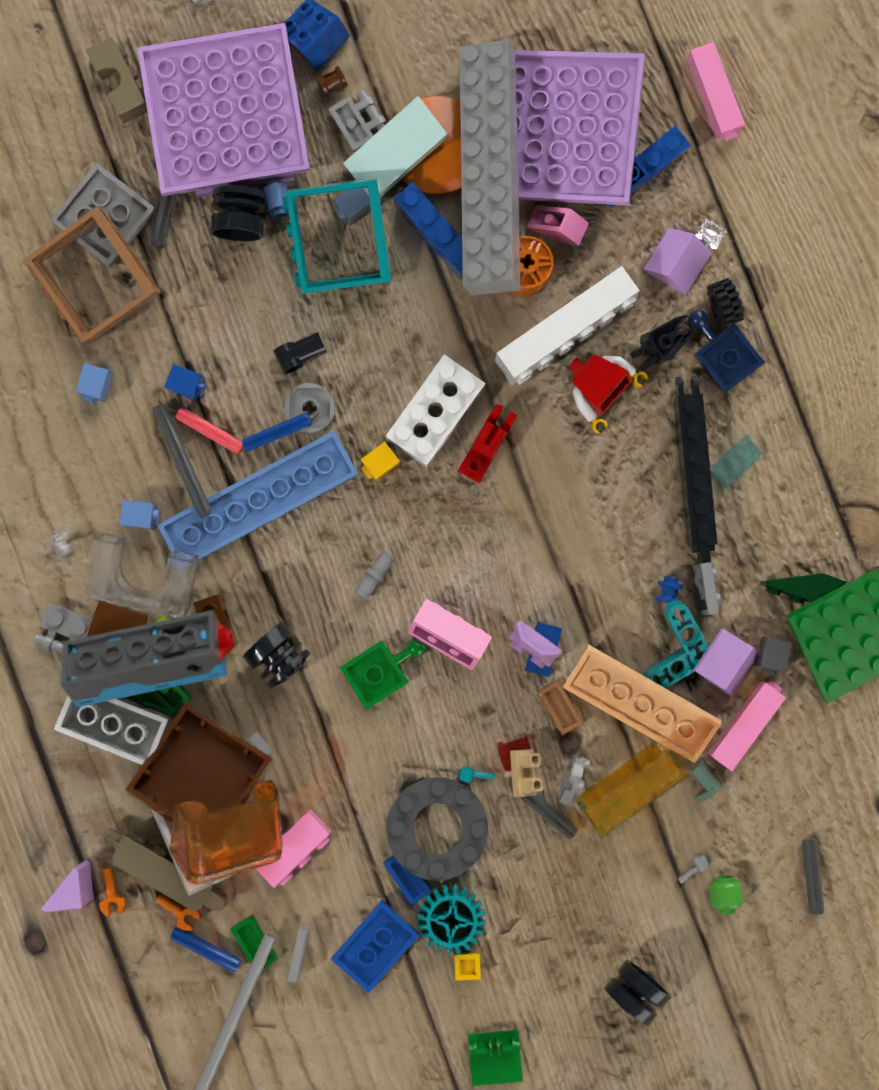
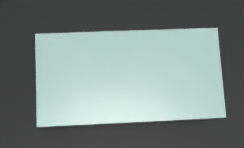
M417 96L343 164L355 180L377 178L379 197H381L444 142L449 135L422 99ZM363 188L369 196L368 188Z

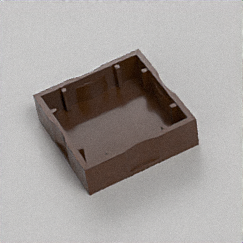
M185 702L165 731L159 746L144 761L125 791L214 850L271 765L273 758L244 739L228 733L216 721Z

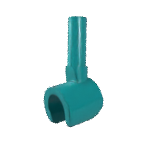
M467 766L462 767L458 778L466 783H471L473 776L495 779V773L480 772Z

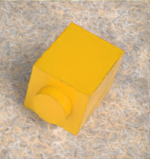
M384 441L361 459V462L364 464L361 470L369 480L374 477L378 482L401 463Z

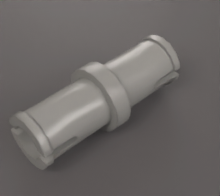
M382 550L372 567L367 568L365 571L367 573L354 592L368 600L378 583L383 582L384 574L396 559Z

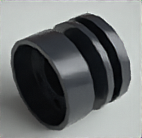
M226 185L215 187L212 191L214 199L212 208L218 211V213L211 216V235L230 241L250 242L261 240L263 238L264 221L256 215L265 212L264 205H262L265 202V193L245 186Z
M283 622L278 623L242 656L252 669L258 668L262 664L267 667L260 676L262 680L271 673L274 675L267 684L270 689L290 679L303 667L304 662L311 654L305 649L298 656L295 652L302 646L300 641L290 647L287 645L293 633Z

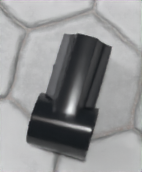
M317 332L295 343H285L274 349L273 353L283 374H289L303 367L304 363L327 353Z

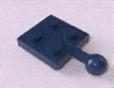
M697 309L690 313L688 317L689 325H695V329H700L709 341L708 344L694 354V357L723 394L765 363L735 324H732L717 336L708 324V315L705 311Z

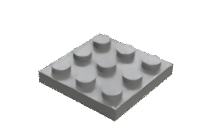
M96 162L50 221L64 231L98 206L106 211L129 245L156 212V208ZM98 224L75 239L76 242L110 268L120 257Z

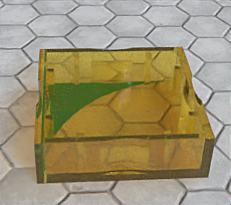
M654 741L582 792L580 796L576 797L575 801L603 838L690 775L670 748Z

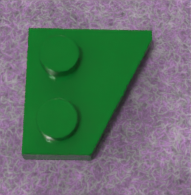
M183 685L125 698L135 699L143 702L146 706L159 708L162 712L175 715L185 702H188L193 696Z

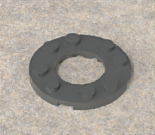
M432 777L415 782L399 794L389 811L387 838L391 851L397 861L407 871L420 878L441 881L457 877L465 873L477 862L486 846L488 820L484 807L478 797L468 787L455 780ZM435 803L446 804L453 808L460 816L463 827L462 835L457 845L450 851L441 854L428 853L420 848L414 839L412 831L413 822L418 812L427 805Z

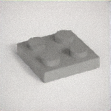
M711 562L692 565L699 614H718V608H721V597L719 592L716 593L714 583L718 581L716 568L712 567Z

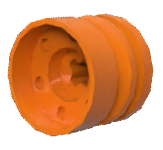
M533 236L519 237L521 290L510 291L509 293L518 297H532L539 294L547 286L553 270V255L550 248L542 240ZM525 260L530 261L528 269L523 268Z

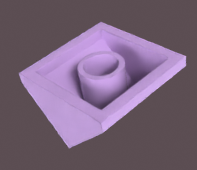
M669 227L643 271L685 296L710 257L711 252L695 234Z
M721 628L693 670L732 697L758 659L759 654L752 646Z
M87 860L83 861L69 873L41 908L44 912L79 909L94 899L90 862Z

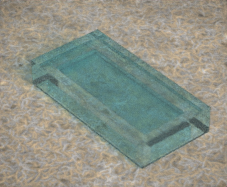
M744 436L710 468L711 474L724 488H727L763 453L747 436Z

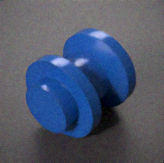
M664 576L663 581H658L662 591L661 595L655 597V601L669 603L678 600L676 598L677 590L683 589V585L678 584L679 579Z

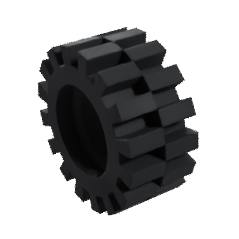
M729 278L708 285V301L711 303V310L714 311V317L717 318V322L721 327L725 328L744 320V308L741 306L742 301L739 299V293L736 291L735 285L732 284Z

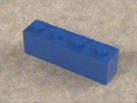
M412 182L394 198V206L460 280L463 278L462 237Z

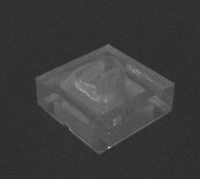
M706 218L696 236L708 249L714 252L727 230Z

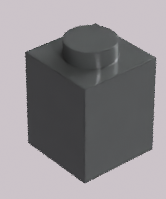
M762 636L758 651L759 657L756 660L755 666L762 667V673L776 676L777 672L785 673L792 643Z

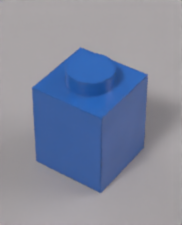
M173 364L164 388L180 396L197 401L198 396L202 397L204 394L206 383L204 382L205 378L201 374Z

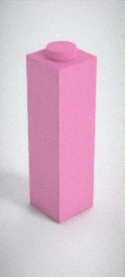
M714 42L690 50L686 60L717 141L724 138L726 141L737 138L745 123Z
M760 681L707 754L726 769L733 771L786 699L780 693L782 689L772 681H769L768 684Z

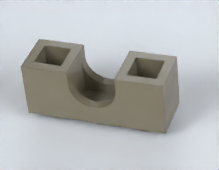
M110 37L86 49L101 80L111 76L121 78L118 88L107 94L123 124L146 113L147 105L144 87L138 88L135 80L139 79L133 65L127 66L124 59L128 55L122 44L117 45L113 37Z

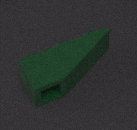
M824 573L760 581L759 585L766 587L765 592L776 596H780V593L790 596V601L803 605L804 601L811 603L845 585L847 581Z

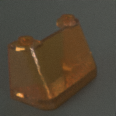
M272 780L254 786L252 796L255 801L209 813L203 804L196 801L176 805L169 851L188 882L197 885L205 884L279 861L283 849L279 791Z

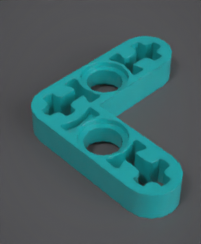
M679 600L669 602L664 609V614L682 649L648 668L643 676L652 681V677L657 675L659 681L657 684L664 688H668L695 672L693 669L701 657L699 659L696 657L697 653L692 647L693 645H696L702 651L701 656L704 655L709 647L689 608ZM676 608L680 610L679 614L684 622L680 623L674 616ZM686 628H693V636L687 640L683 639V631ZM676 661H682V669L677 673L672 672V664ZM663 669H665V671L670 675L668 678L662 671Z

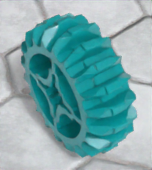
M453 884L452 891L448 892L447 885H443L442 894H440L437 888L433 889L435 898L428 894L425 896L429 905L425 903L420 904V908L425 912L418 913L417 918L424 920L418 924V929H427L421 934V937L426 939L431 936L428 946L431 947L438 943L436 951L441 952L444 946L446 947L447 955H450L451 948L455 947L456 953L461 954L460 946L462 945L469 951L471 948L468 941H471L473 944L478 943V939L474 934L479 936L484 934V931L478 927L486 925V920L479 918L486 914L484 909H478L482 905V901L472 902L476 896L474 892L465 896L467 893V887L465 886L461 889L460 893L457 892V884ZM450 900L449 906L445 911H437V914L432 913L438 904ZM457 901L464 903L471 910L473 917H467V914L460 913L457 909ZM452 908H454L455 919L458 921L454 920L455 924H452V930L450 931L449 921L445 918H449V914H451ZM431 921L445 927L446 938L434 930ZM471 925L470 929L463 936L454 938L455 931L458 928Z

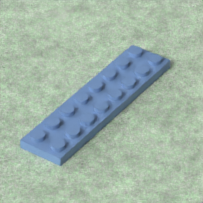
M334 430L206 498L212 510L211 515L200 518L193 505L157 526L179 568L184 569L358 476V473Z

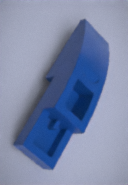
M676 125L634 158L631 195L671 165V162L691 147L689 141Z

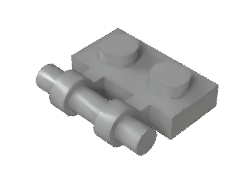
M365 90L357 93L360 102L356 104L353 103L349 96L328 108L329 113L353 153L373 137L371 132L374 130L379 131L387 124L384 116H380L375 108L376 103L372 96L369 97ZM366 111L371 121L365 123L360 113Z
M49 603L40 627L49 630L48 634L43 636L37 633L33 642L41 645L42 649L47 651L52 649L62 653L63 643L56 641L58 633L69 637V641L85 638L88 635L92 618Z

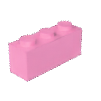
M428 599L423 603L407 631L408 634L472 671L492 638L484 630L474 627L460 616L448 612L438 603L431 602Z
M310 809L253 864V867L273 888L278 883L283 886L293 876L291 871L297 865L302 868L312 858L309 853L315 848L318 850L322 849L330 841L327 836L331 830Z

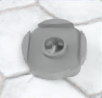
M305 383L296 387L285 401L286 418L290 420L307 413L303 411V407L308 406V402H313V406L317 407V411H314L313 415H309L312 424L299 431L305 434H315L327 429L335 416V403L332 396L326 389L315 383Z
M574 754L568 766L570 769L562 781L558 803L573 807L576 797L580 796L584 781H581V779L588 770L590 760Z

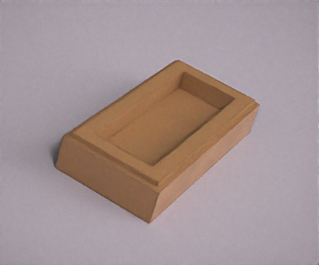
M559 679L537 691L561 736L584 724Z

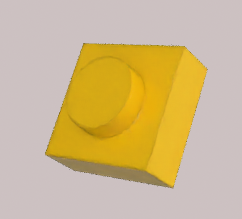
M480 952L454 953L455 981L481 980Z

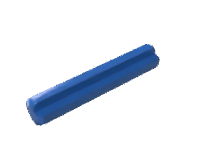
M304 413L242 440L244 449L249 452L306 428L312 424L308 413Z
M176 926L171 933L170 939L231 972H236L241 964L240 958L189 931L181 930Z

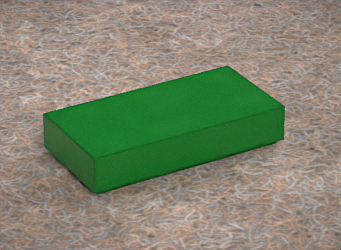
M253 914L230 928L250 964L264 937V932ZM273 948L264 968L279 958Z

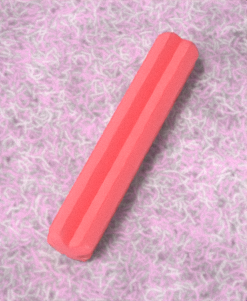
M184 407L178 410L176 414L177 420L235 454H239L244 447L242 441Z

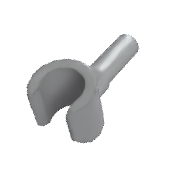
M704 853L692 858L694 866L678 878L681 884L693 874L705 871L708 868V861Z

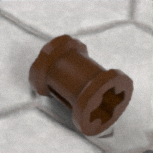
M336 66L334 71L322 77L320 75L316 76L325 97L340 87H348L339 66Z

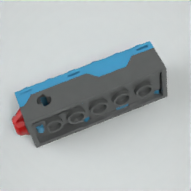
M211 610L63 642L61 687L76 707L227 676L226 655L235 646L233 633L230 629L220 624L214 611Z

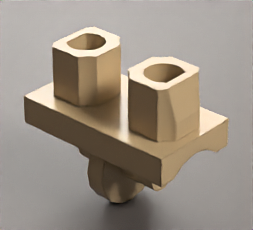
M533 749L510 751L511 771H505L504 777H512L513 797L537 795V792L543 790L542 780L540 777L535 778V767H539L541 764L540 754L534 753Z

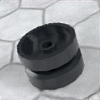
M626 959L618 970L620 976L628 984L618 978H611L604 989L623 1010L644 1025L649 1026L657 1016L655 1009L650 1003L656 1007H664L671 996L650 975Z

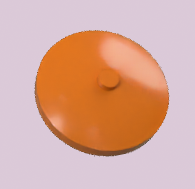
M442 96L422 98V101L442 125L449 137L400 181L406 186L413 182L427 196H446L462 190L460 102Z

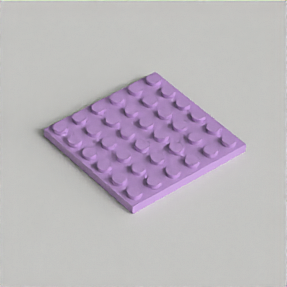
M285 23L137 48L162 196L310 172Z
M514 50L516 54L519 200L629 205L645 54Z

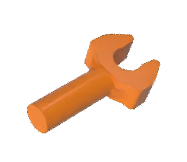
M112 867L101 869L106 897L99 903L100 910L108 917L111 915L110 902H115L118 913L122 914L127 904L126 897L116 893Z
M163 893L156 899L157 903L177 916L178 923L176 926L181 930L192 931L194 928L191 923L186 921V915H192L197 920L201 918L199 909L192 911L187 907H181Z

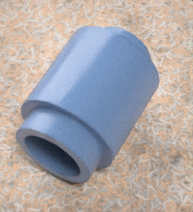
M271 180L262 189V192L265 193L267 212L271 214L272 219H282L289 216V212H284L282 197L286 196V190L288 189L286 183H281L280 180Z

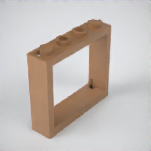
M98 206L25 258L29 265L27 267L30 270L29 273L34 279H39L43 285L41 288L42 292L49 300L53 299L58 306L56 308L58 315L64 321L67 320L72 327L70 331L79 342L82 341L83 343L90 344L162 293L106 211ZM98 224L144 290V293L90 331L50 275L43 262Z

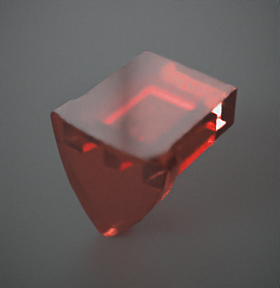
M527 736L506 743H502V741L497 742L498 754L505 771H511L510 751L531 749Z

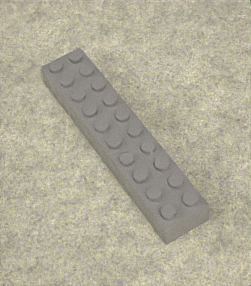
M506 39L460 47L463 286L471 296L521 290L516 54L509 40Z

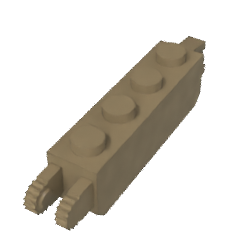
M108 828L104 832L99 843L113 853L111 859L114 866L192 911L198 910L205 905L217 912L223 910L227 905V895L215 888V884L188 896L173 859L165 847L158 844L153 846L146 842L147 838L144 835L135 831L124 834Z

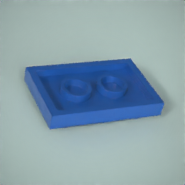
M381 899L332 955L331 960L365 991L370 993L417 939L420 933Z

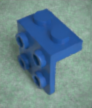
M305 0L284 22L286 24L289 44L302 53L310 67L315 71H318L350 37L339 16L314 0Z

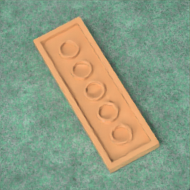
M589 644L563 685L564 689L694 763L713 738L722 720Z

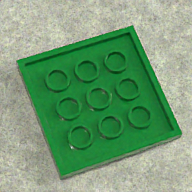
M873 569L786 615L824 702L829 703L879 676V570Z

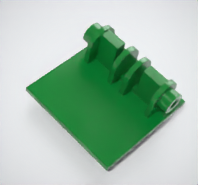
M518 1029L468 1034L472 1086L523 1082Z

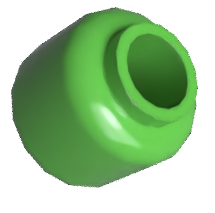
M731 875L714 877V881L709 884L711 907L719 909L720 914H734L735 909L743 905L741 882L735 880V877Z

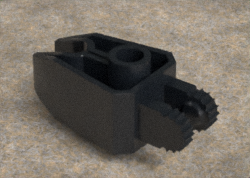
M688 315L671 319L641 335V345L630 353L633 359L642 355L644 351L649 355L650 358L639 366L641 371H645L654 363L662 364L670 361L691 338L695 325L686 328L682 332L678 329L679 324Z

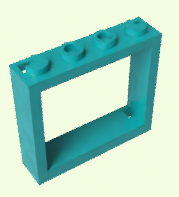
M377 178L286 190V196L282 197L284 212H289L290 222H286L288 238L293 237L294 247L290 248L292 263L297 262L298 272L294 273L296 288L301 287L302 294L391 282ZM368 188L380 272L309 282L296 197Z

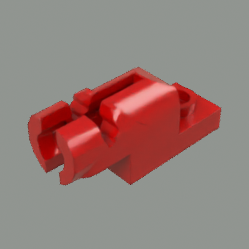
M495 404L457 471L478 484L517 418V415L510 411L504 424L498 426L496 422L503 411V406Z

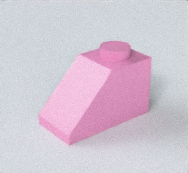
M536 205L527 228L560 243L579 246L589 223L572 209Z

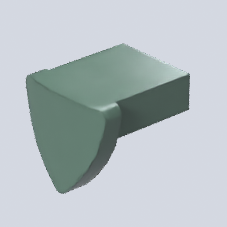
M703 758L694 763L692 773L704 786V789L695 796L697 801L701 803L720 791L722 782Z

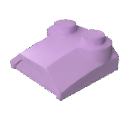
M521 620L518 621L513 632L508 637L512 641L510 643L511 647L521 654L524 650L531 654L532 658L530 660L542 669L545 665L550 668L562 651Z

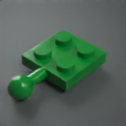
M412 638L407 643L406 649L392 656L383 640H381L339 668L367 710L409 683L399 665L410 657L418 658L423 656L427 650V645L417 638Z

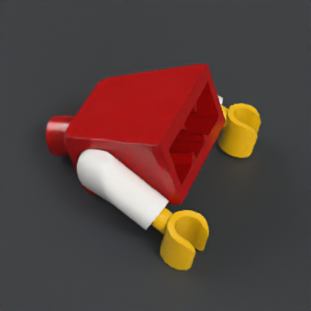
M593 355L586 363L579 358H575L569 366V370L576 374L572 379L575 387L573 389V396L576 406L586 420L592 422L591 429L597 434H600L596 429L598 422H602L605 428L608 426L607 422L603 419H598L597 415L599 414L602 417L630 383L635 388L643 387L637 381L638 376L643 380L648 379V375L645 372L637 373L636 368L620 356L600 357Z

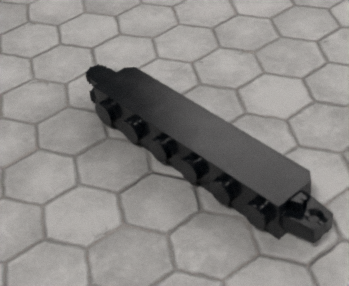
M694 375L690 379L692 394L684 395V382L682 378H675L676 397L674 398L673 406L688 548L691 547L692 553H697L698 564L711 562L710 552L715 551V545L718 542L703 393H700L698 377Z

